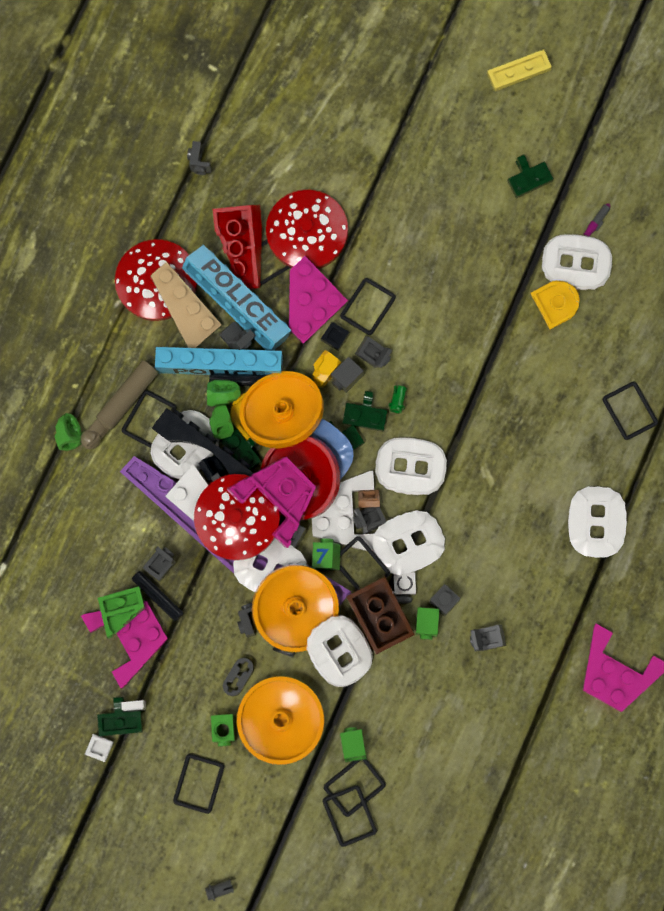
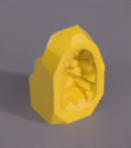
M326 350L313 364L314 372L312 378L319 388H323L331 380V373L341 364L338 358Z

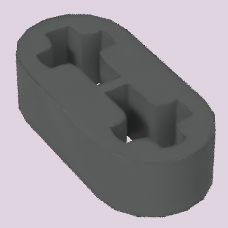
M240 658L233 665L223 683V690L227 695L237 696L242 692L254 671V665L249 659ZM247 662V667L250 670L248 672L244 671L241 677L238 676L241 670L238 667L239 664ZM237 677L239 679L236 683V686L239 687L238 690L229 692L227 684L229 682L233 683Z

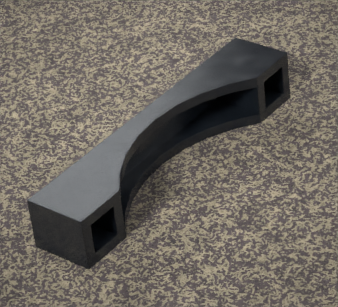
M166 408L152 426L154 431L171 443H189L209 450L221 460L230 475L243 474L250 476L254 474L249 470L251 465L243 459H240L238 462L232 457L234 453L225 446L222 449L218 447L215 438L208 433L206 436L198 432L201 428L192 421L189 424L182 419L184 415L175 408L172 411Z

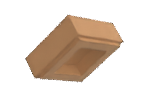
M379 490L358 491L359 508L380 507Z

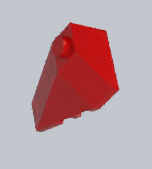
M260 205L213 209L214 229L217 236L220 237L224 254H227L232 273L241 279L249 289L260 288L262 243Z

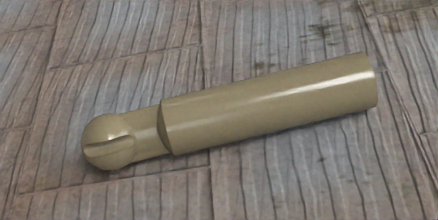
M142 360L97 414V419L81 434V444L86 449H95L99 446L105 434L116 426L159 374L150 364Z

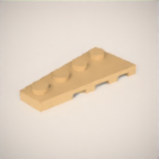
M167 262L150 276L187 348H196L222 325Z

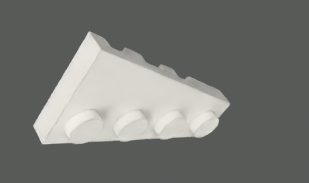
M193 464L165 497L194 521V510L197 500L208 484Z

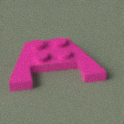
M283 457L232 485L227 491L240 503H244L258 489L286 517L272 535L285 548H288L316 486L287 457Z
M147 601L144 602L145 609L117 633L131 661L112 671L121 689L126 687L128 682L136 676L145 663L168 640ZM101 611L81 615L90 633L104 626Z
M595 624L582 691L622 712L664 673V661L652 656L643 674H639L603 653L613 633Z

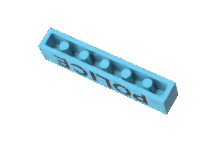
M202 245L186 257L182 269L244 330L251 329L256 335L254 339L265 350L274 351L286 341L291 332L288 325L281 321L270 307H267L255 293L246 287L243 281L237 278L229 270L228 266L223 264L211 250Z
M156 347L155 369L158 373L210 375L211 373L269 375L281 373L283 369L282 351Z

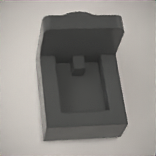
M193 141L192 148H188L187 160H190L191 171L198 175L211 173V164L201 162L203 152L201 142Z
M236 322L230 323L220 333V337L229 348L237 350L248 348L252 344L251 340L256 336L251 329L242 330Z
M365 336L355 355L374 368H382L389 362L392 350L384 348L369 336Z
M369 507L361 511L359 508L354 509L355 517H352L357 529L361 528L363 534L373 531L387 522L380 507Z
M157 546L156 552L143 566V569L160 582L176 562L172 558L174 554L166 547L161 550Z
M252 603L242 606V610L238 611L241 621L237 622L240 633H245L247 638L255 635L249 617L252 614Z
M502 624L471 630L470 643L474 650L486 651L506 646Z

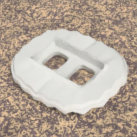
M566 234L550 239L544 247L542 270L545 278L551 282L564 281L573 285L575 289L595 290L603 286L610 277L612 254L609 247L601 240L588 236ZM561 255H571L573 257L572 267H562L560 265ZM583 257L594 260L592 270L581 268Z
M194 410L181 412L184 415L182 419L189 424L192 421L201 428L198 432L204 436L208 433L214 438L208 417ZM160 434L155 437L150 451L154 464L169 477L179 480L193 464L199 471L201 468L198 463L202 459L213 456L212 452L203 447L189 443H171ZM215 438L217 440L216 445L219 447L220 439ZM176 445H180L186 451V454L180 460H177L170 454Z
M393 438L384 442L378 450L375 473L379 483L387 490L406 495H429L438 491L445 480L447 459L444 451L435 443L415 438ZM396 458L407 460L405 472L394 470ZM417 461L428 463L427 474L415 473Z
M588 486L577 491L571 500L568 518L570 542L576 551L584 556L598 558L609 557L620 550L624 544L627 525L625 502L620 493L613 491L611 488ZM603 505L605 507V516L592 517L591 506ZM591 526H602L604 528V537L592 538L590 536Z
M416 510L396 516L379 526L373 535L374 552L392 574L403 575L422 569L439 559L445 550V537L442 534V530L437 520L430 516L428 512ZM422 531L426 543L416 546L411 534ZM399 539L404 541L407 551L401 554H397L392 546V542Z
M276 538L264 552L259 554L268 559L263 571L253 567L256 556L246 560H234L233 562L234 575L239 583L254 592L261 581L273 572L277 564L283 566H307L306 559L299 550L291 545L285 548Z
M343 615L331 616L315 627L307 638V651L314 667L327 683L333 686H349L362 678L371 667L373 658L371 648L364 634L351 618ZM338 635L342 641L341 645L334 650H330L327 641L333 636ZM349 652L352 661L346 666L341 667L337 660L338 657Z

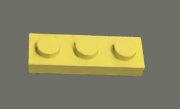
M541 50L488 70L487 75L494 91H498L551 71L552 66L545 50Z

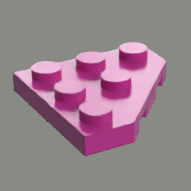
M306 256L289 271L288 327L302 344L348 301Z

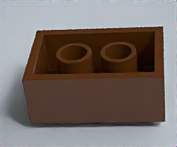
M385 575L346 594L376 655L415 635Z

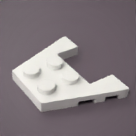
M373 471L340 482L339 491L333 504L324 513L312 518L313 537L333 539L334 543L347 545L356 536H360L374 552V534L355 535L352 519V492L374 490ZM359 541L352 546V548L367 551Z

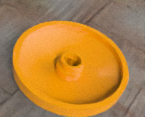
M293 371L272 373L259 379L245 393L240 405V421L247 435L257 444L268 448L290 447L302 442L316 430L324 412L323 398L315 382L301 373Z
M303 565L280 567L268 574L257 587L252 601L253 621L260 635L272 646L287 652L307 651V638L311 635L312 630L331 616H338L339 612L338 597L331 582L317 570Z
M271 677L254 685L243 697L237 713V729L242 743L256 758L270 764L286 765L305 758L317 746L324 729V713L318 697L306 684L290 677Z

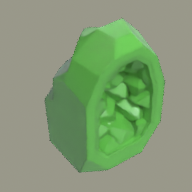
M213 380L207 384V406L214 407L223 404L227 406L230 402H234L240 397V387L236 382Z
M226 404L216 406L209 419L214 438L218 439L230 437L234 432L227 406Z
M65 413L58 419L55 426V440L59 450L69 451L81 445L80 436L82 432L77 419L72 414Z

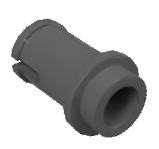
M230 879L212 886L208 884L209 887L205 888L209 901H216L215 898L234 893Z

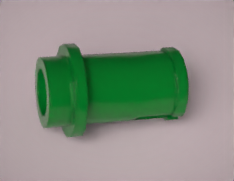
M394 386L392 401L388 405L390 407L389 411L400 414L405 409L403 404L407 392L406 387Z

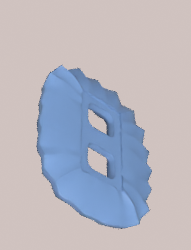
M321 419L318 427L310 436L324 442L334 453L339 465L341 480L352 464L354 456L353 447L340 430L326 420Z

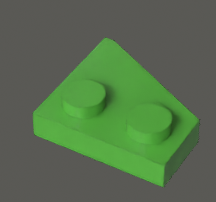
M139 586L98 598L108 639L117 634L145 609Z

